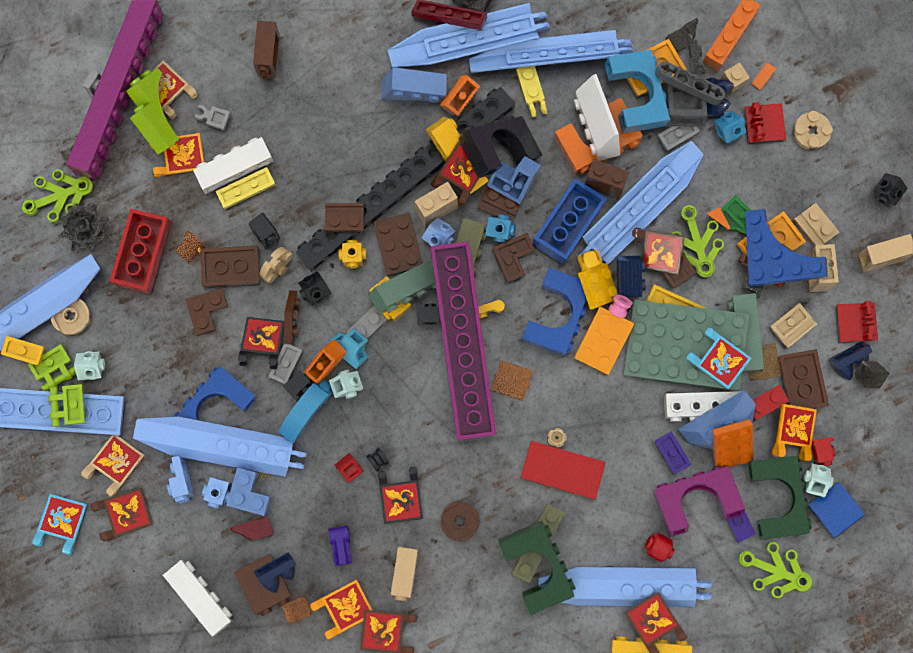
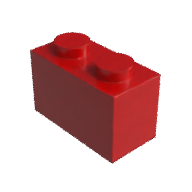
M780 384L753 399L756 406L752 422L781 407L782 404L789 402Z

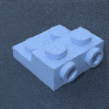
M180 456L172 457L173 463H170V469L176 477L169 479L170 484H167L168 493L170 496H173L176 503L189 502L190 498L194 497L186 461Z

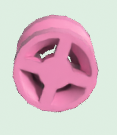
M617 294L613 299L614 303L609 307V311L617 317L625 318L627 309L631 307L632 301L625 296Z

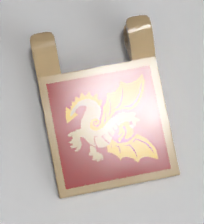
M162 61L157 66L162 73L159 81V99L163 112L173 120L177 114L169 105L183 91L192 99H195L198 93L166 62Z
M112 435L90 464L81 472V475L86 479H90L97 469L113 481L106 490V493L110 497H114L145 455L119 436Z

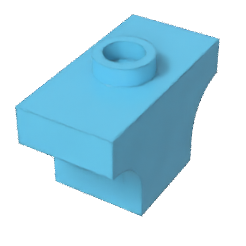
M355 328L346 335L340 332L329 341L330 343L332 340H336L347 351L343 359L355 369L368 359L365 345L369 340Z

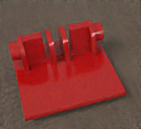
M754 102L752 106H745L749 143L786 140L782 103L760 105L759 102Z
M865 301L864 303L837 304L840 342L878 341L875 303Z

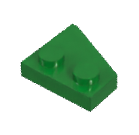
M735 195L721 211L731 228L730 230L746 235L745 211H751V209Z

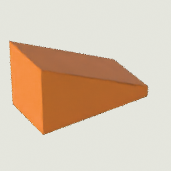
M767 62L751 84L758 90H761L774 74L776 68Z
M720 207L707 213L708 217L725 229H731Z

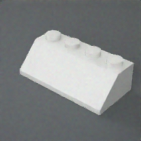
M594 74L576 90V99L573 101L576 111L580 110L579 119L581 125L586 127L584 129L586 139L591 140V153L596 155L597 160L602 161L620 155L619 133L597 74Z

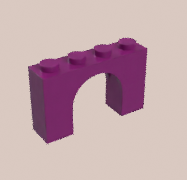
M718 466L707 473L698 472L691 478H679L675 483L669 485L663 483L654 489V497L669 538L688 532L689 525L682 509L681 501L686 494L694 490H705L714 495L725 520L744 515L745 507L729 466L723 468Z

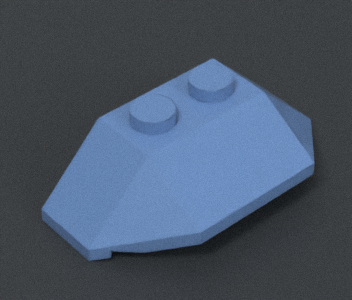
M743 390L679 428V431L690 444L713 450L712 429L748 419L752 422L756 404L747 391Z

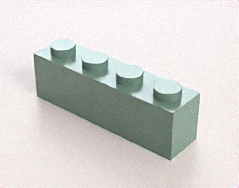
M432 259L374 287L368 296L380 314L386 311L391 313L398 308V305H407L414 297L420 298L427 294L428 290H436Z
M756 293L733 295L731 301H728L729 311L750 314L745 354L752 359L743 369L742 373L762 372L764 370Z

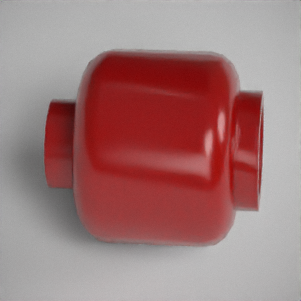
M661 533L651 534L644 546L647 555L659 562H663L667 558L671 559L675 552L672 539Z

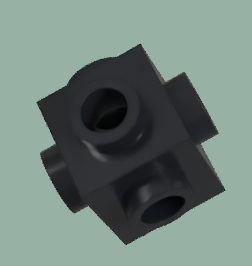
M885 173L873 191L880 203L896 206L908 188L900 177Z
M318 271L298 282L301 287L299 293L304 301L308 299L311 305L322 301L331 294Z

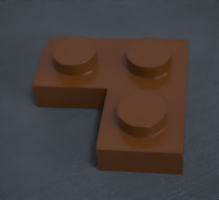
M528 233L492 248L507 283L525 276L518 258L535 252Z
M223 288L185 299L196 336L216 331L210 313L228 307Z
M289 290L284 312L285 344H292L293 338L298 335V325H295V321L298 319L300 299L297 298V291Z

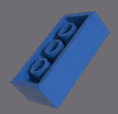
M575 178L535 236L532 243L533 246L564 265L605 205L607 198Z

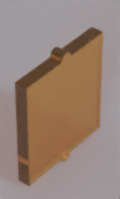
M776 343L762 345L764 370L762 372H749L750 381L759 379L766 381L768 378L781 377Z
M501 360L497 373L494 374L495 379L491 391L523 401L526 390L530 387L529 381L533 370Z

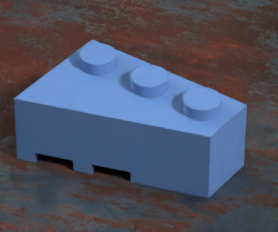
M393 67L382 78V100H415L438 103L446 97L447 74Z

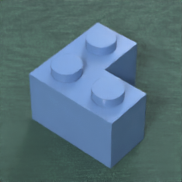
M527 157L522 159L516 169L501 161L502 167L492 174L487 186L520 204L528 194L541 167L540 164Z
M237 468L226 506L267 516L272 497L254 493L259 473Z

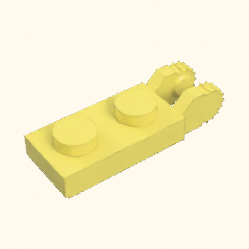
M535 66L517 68L516 73L531 117H536V110L533 104L537 102L540 104L541 112L547 114L545 98Z

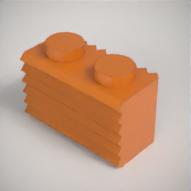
M462 75L440 106L452 116L460 115V112H462L464 106H467L466 103H469L473 94H476L475 91H478L480 85L469 76Z
M332 340L313 359L304 371L305 374L316 384H319L330 375L345 354H347V351L336 340Z

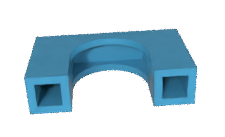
M652 50L609 56L604 64L609 81L634 78L641 81L649 91V103L639 107L622 109L618 115L622 134L666 126L670 121L669 108L666 105V93L661 87L662 80L658 79L655 74L657 59L653 56Z

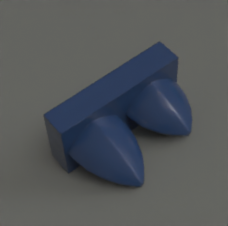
M713 77L706 79L723 88L725 93L734 85L728 80H718ZM725 98L719 105H712L706 102L707 115L718 119L724 115V112L731 103Z
M860 342L831 357L829 361L831 366L837 368L844 378L851 380L853 376L852 363L855 362L858 366L867 368L869 354L872 353L870 345Z
M288 552L255 570L254 573L260 584L267 590L277 593L279 585L277 575L280 574L286 579L293 580L296 563Z

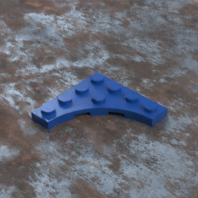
M765 209L745 211L748 275L751 287L828 278L826 257L804 256L787 249L772 234Z

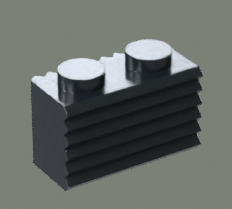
M264 213L259 214L249 222L252 233L264 248H273L279 243L280 236Z

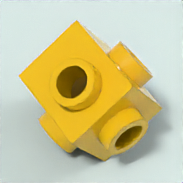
M348 240L346 243H342V249H339V260H343L344 267L350 269L363 266V260H366V248H362V244L358 243L357 240ZM356 251L354 255L348 254V252Z

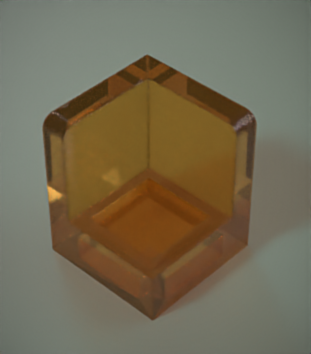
M188 230L183 235L185 240L175 250L189 263L201 252L200 249L205 247Z
M301 597L282 605L289 624L312 615L306 597Z

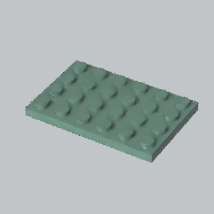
M634 300L631 319L634 326L629 333L624 376L727 389L697 366L690 363L686 357L691 352L701 360L715 342L705 335V331L708 328H712L745 353L750 314ZM742 372L729 390L740 391Z

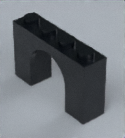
M511 116L503 121L498 119L491 124L485 122L475 128L474 126L467 127L458 138L478 178L492 175L502 167L493 148L492 138L499 139L507 145L517 165L524 157L535 162L542 156L523 116L516 118Z

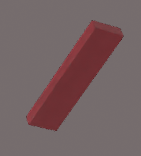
M417 0L411 11L412 17L476 30H482L488 18L486 12L426 0Z

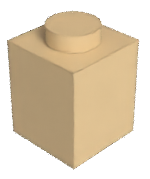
M740 62L724 71L721 80H728L734 84L729 90L730 94L745 86L750 79Z

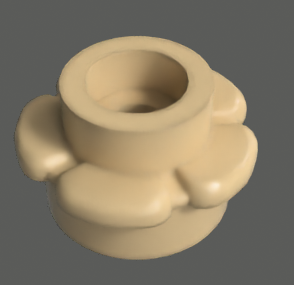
M555 428V430H550L548 433V442L551 446H563L567 437L562 429Z

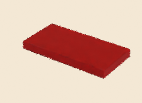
M531 441L521 479L596 500L606 462Z

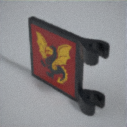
M247 317L238 356L239 365L246 366L248 353L270 355L269 368L277 369L284 321Z
M416 467L409 468L410 481L387 484L385 471L378 472L384 524L423 519Z

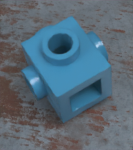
M733 110L713 121L718 136L727 144L747 133L744 126L746 125L745 119Z
M498 214V217H488L485 236L494 237V241L505 242V239H511V236H514L516 231V225H513L514 220H510L508 215Z

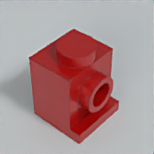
M833 437L812 441L811 449L814 464L833 465L832 461H834L836 455L835 448L830 443L834 441Z

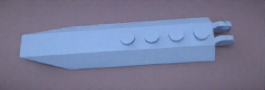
M530 3L487 13L488 18L482 30L451 24L421 29L388 50L392 68L432 65L539 38L537 32L549 29L550 25L548 22L535 25L534 21L546 18L547 14L545 12L532 14Z
M616 30L537 38L485 51L470 58L469 62L471 73L606 59L609 56L633 53L634 51L631 48L632 42L629 39L617 40Z
M690 141L663 157L582 236L587 246L577 256L588 252L590 249L592 251L598 249L602 261L609 264L636 238L632 236L634 228L645 229L688 186L704 155L700 149Z
M91 254L58 271L0 310V351H2L6 336L20 339L77 301L100 271L98 264Z
M183 417L137 419L133 439L172 456L286 477L288 466L304 469L302 463L289 462L291 454L302 458L307 455L305 452L292 450L293 443L286 437Z
M575 567L565 572L567 578H572L576 589L573 590L575 597L561 603L577 606H636L659 592L668 607H695L696 599L709 600L712 598V594L708 592H696V587L709 588L712 586V582L697 580L696 568ZM550 575L538 578V585L544 583Z

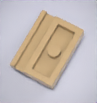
M817 203L793 220L813 246L824 245L839 233L838 229Z
M799 303L769 328L788 349L814 328L817 323L814 322L810 314Z

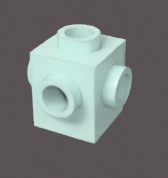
M99 351L76 354L74 367L77 379L95 380L101 378L102 370H105V360L101 359Z
M345 370L329 380L335 398L346 397V399L356 397L357 392L363 390L358 371L349 372V370Z
M813 463L810 469L805 471L803 478L806 482V492L821 497L826 496L834 480L831 477V468Z

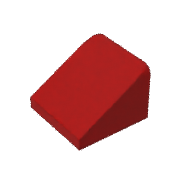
M350 453L335 464V467L348 483L363 472V469Z

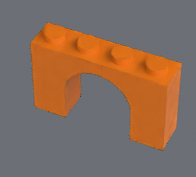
M619 98L609 103L608 106L619 133L621 155L625 149L629 147L633 149L640 145L643 135L641 131L622 134L618 115L622 109H627L622 98ZM572 123L555 131L554 138L575 175L589 172L593 159L597 160V157L592 155L590 147L582 142Z

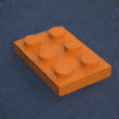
M750 419L712 429L715 467L721 466L723 468L729 466L730 468L754 461L753 424Z

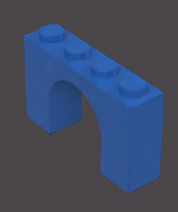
M549 267L541 289L564 297L571 307V319L559 328H549L529 320L522 341L565 357L566 352L570 353L574 344L571 342L572 336H577L580 325L577 323L579 317L583 318L587 307L584 304L587 298L579 278Z
M220 366L218 369L214 368L209 374L210 378L206 383L203 382L198 386L195 396L193 398L189 397L185 401L182 411L180 413L176 412L172 417L199 420L201 405L207 399L214 396L226 397L242 411L246 412L257 397Z

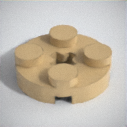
M811 111L801 115L795 122L794 139L805 149H820L829 141L833 128L824 115L817 111ZM808 127H815L817 134H809L810 129Z
M284 247L275 250L270 255L272 260L269 263L265 261L260 270V276L269 284L278 275L283 276L288 270L286 265L292 259L293 253Z
M78 298L76 302L51 317V322L59 332L65 335L79 334L91 322L89 307ZM69 311L75 313L73 320L66 319Z

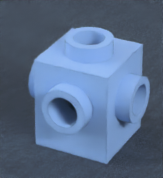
M436 218L428 226L422 239L429 243L430 246L452 244L454 241L452 236L456 230L440 218Z
M210 477L208 485L205 484L202 491L203 500L208 502L207 506L217 509L219 505L225 506L229 498L231 484Z

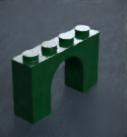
M797 455L749 462L750 482L778 480L789 488L792 495L791 507L785 515L777 518L757 520L759 539L765 540L809 534L812 525L810 518H807L808 501L804 498L803 494L805 482L800 476L802 463L801 460H798Z
M543 521L498 539L506 561L526 553L536 552L546 556L552 564V572L544 583L522 592L530 615L575 597L573 591L576 589L572 578H567L565 573L568 572L564 560H559V548L556 542L552 544L550 536H552L548 524L544 526Z

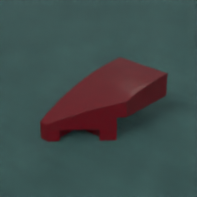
M268 516L230 528L232 532L242 535L248 541H255L273 535Z

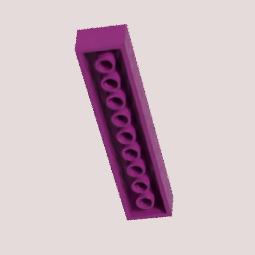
M157 0L131 1L66 164L75 175L87 177L96 182L97 177H100L102 174V164L110 153L109 146L111 142L115 141L117 135L115 131L117 126L121 125L123 111L130 103V98L126 91L132 87L130 83L137 78L138 74L142 73L144 58L148 57L150 43L152 40L154 41L157 35L158 23L161 24L164 14Z
M469 241L431 246L432 265L457 440L496 435Z

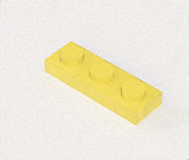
M266 167L216 191L225 210L276 184Z

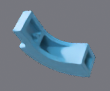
M325 380L319 384L313 383L292 408L278 432L294 443L304 433L309 422L321 406L333 395L331 385Z

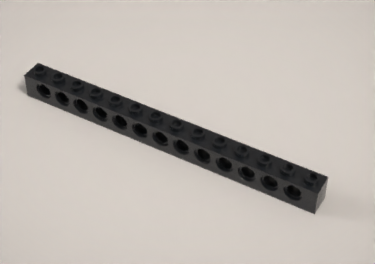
M499 87L497 90L494 88L487 94L486 99L477 101L472 106L473 109L470 112H464L458 117L456 122L458 128L456 130L458 131L460 128L470 126L475 128L485 122L491 124L495 120L502 119L515 109V102L502 87ZM489 105H495L497 109L495 111H490L487 107ZM480 116L483 120L477 123L473 121V118ZM432 139L425 148L420 147L414 153V157L405 159L400 164L401 167L398 170L389 172L383 182L374 184L367 195L364 193L357 198V203H364V210L367 212L364 216V230L442 168L445 163L442 155L440 154L436 158L429 155L432 151L439 152ZM423 163L425 167L419 170L415 168V165ZM404 174H408L411 177L408 181L400 179ZM394 186L396 190L393 193H388L386 188ZM373 198L381 199V203L378 205L372 204L371 201ZM325 228L323 230L319 229L312 235L313 238L308 242L304 241L297 247V256L313 272L337 253L339 249H342V243L353 240L361 232H325ZM330 233L337 234V238L333 241L328 240L327 236ZM315 245L323 247L318 253L312 251Z

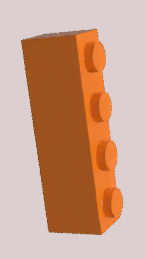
M742 0L707 52L703 60L704 64L719 72L761 6L754 0Z

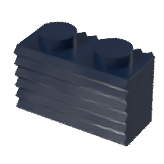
M640 255L617 257L618 295L628 298L642 297V291L646 289L645 279H642V272H645V261H642Z

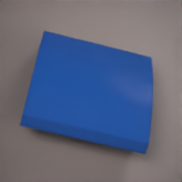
M839 482L828 489L825 497L819 496L808 504V508L821 521V525L834 539L865 516L855 500Z

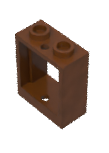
M257 21L253 65L257 76L263 79L276 77L280 39L276 22Z

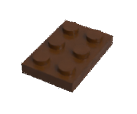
M410 212L373 221L387 277L404 273L423 264Z
M258 245L200 249L203 288L260 284Z
M817 349L778 356L785 393L789 399L788 405L810 409L829 406Z

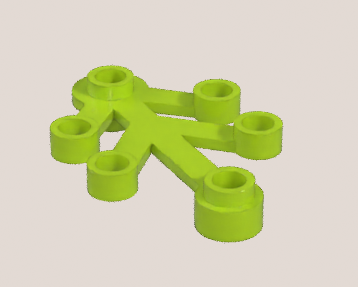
M57 169L52 173L53 179L57 182L63 181L72 185L64 189L47 182L44 177L39 176L34 181L35 185L39 189H46L54 193L36 201L26 200L22 204V210L27 215L34 216L38 213L40 207L57 201L54 209L47 215L50 222L57 223L60 220V213L68 196L75 194L72 203L65 207L68 215L75 216L78 213V206L82 197L88 195L93 189V183L89 178L79 177L75 179ZM61 173L62 176L57 179L56 174ZM44 180L43 185L39 186L38 182ZM86 183L85 188L81 189L80 185ZM32 204V208L28 210L26 208L27 205ZM74 207V212L70 213L69 208ZM57 214L56 219L52 220L51 216Z
M687 205L682 209L681 215L688 222L693 241L684 238L683 245L697 252L698 259L687 255L685 250H683V253H685L690 263L696 267L698 275L709 277L715 271L713 261L719 250L724 247V241L719 238L715 239L712 244L713 248L706 258L704 249L713 233L718 230L719 225L714 220L709 221L707 230L701 239L695 221L697 210L694 206ZM686 211H691L693 215L687 217L685 213ZM711 223L716 224V229L711 230L709 225ZM674 231V232L672 233V234L681 235V233L678 232V231ZM716 241L722 243L720 248L715 247ZM708 265L709 270L703 271L702 266Z
M775 542L768 543L766 546V550L771 554L775 566L755 558L754 554L750 551H743L738 556V561L742 566L749 567L753 565L772 573V575L763 579H755L752 586L757 591L763 590L765 586L783 578L791 581L784 586L773 587L771 595L774 598H781L784 593L794 589L801 592L807 591L812 585L810 575L802 572L798 564L797 552L788 550L784 555L785 559L790 562L793 574L786 570L778 552L779 545ZM771 544L775 545L776 550L774 552L770 551L769 549ZM789 552H792L794 554V558L792 560L788 558ZM745 555L750 556V562H745ZM800 578L805 579L806 583L804 585L799 583ZM757 581H760L762 583L761 588H757L755 586V583ZM776 588L780 590L779 596L774 594Z

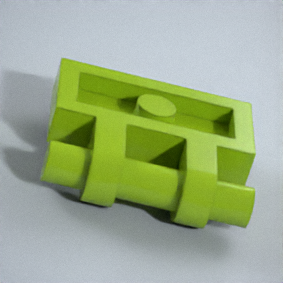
M62 344L42 356L40 366L32 363L28 364L37 381L46 379L47 383L41 386L43 391H49L52 387H58L60 383L65 380H71L76 374L75 367L69 370L66 367L72 360ZM60 369L62 374L53 379L51 374Z
M83 385L62 386L63 394H58V387L50 388L48 399L51 402V413L49 414L50 419H52V427H59L61 418H64L66 426L86 424ZM59 401H63L64 411L59 412Z

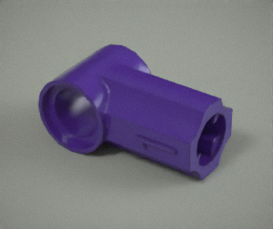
M348 525L328 528L335 566L351 564Z

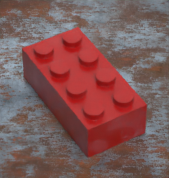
M130 209L110 277V282L114 286L151 295L171 225L168 217Z

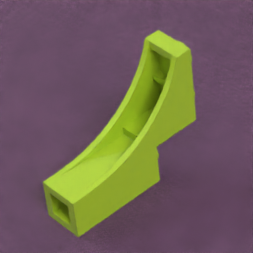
M158 67L152 72L148 69L140 75L142 79L138 77L130 83L132 87L126 92L138 106L134 109L135 114L130 119L155 152L160 154L172 146L179 138L169 125L160 104L159 81L162 73Z

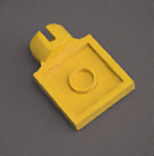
M598 249L580 254L578 262L582 271L578 275L590 310L614 301L615 295L618 294L608 264L602 263Z

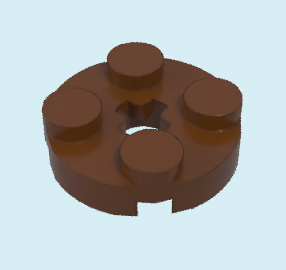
M457 501L449 504L441 515L443 532L449 538L456 541H464L471 538L479 527L477 510L466 502ZM457 516L465 518L464 526L455 525L454 522L457 521Z

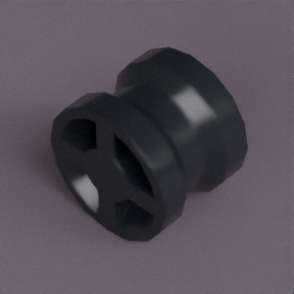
M379 447L373 454L366 456L377 472L381 466L389 464V461Z

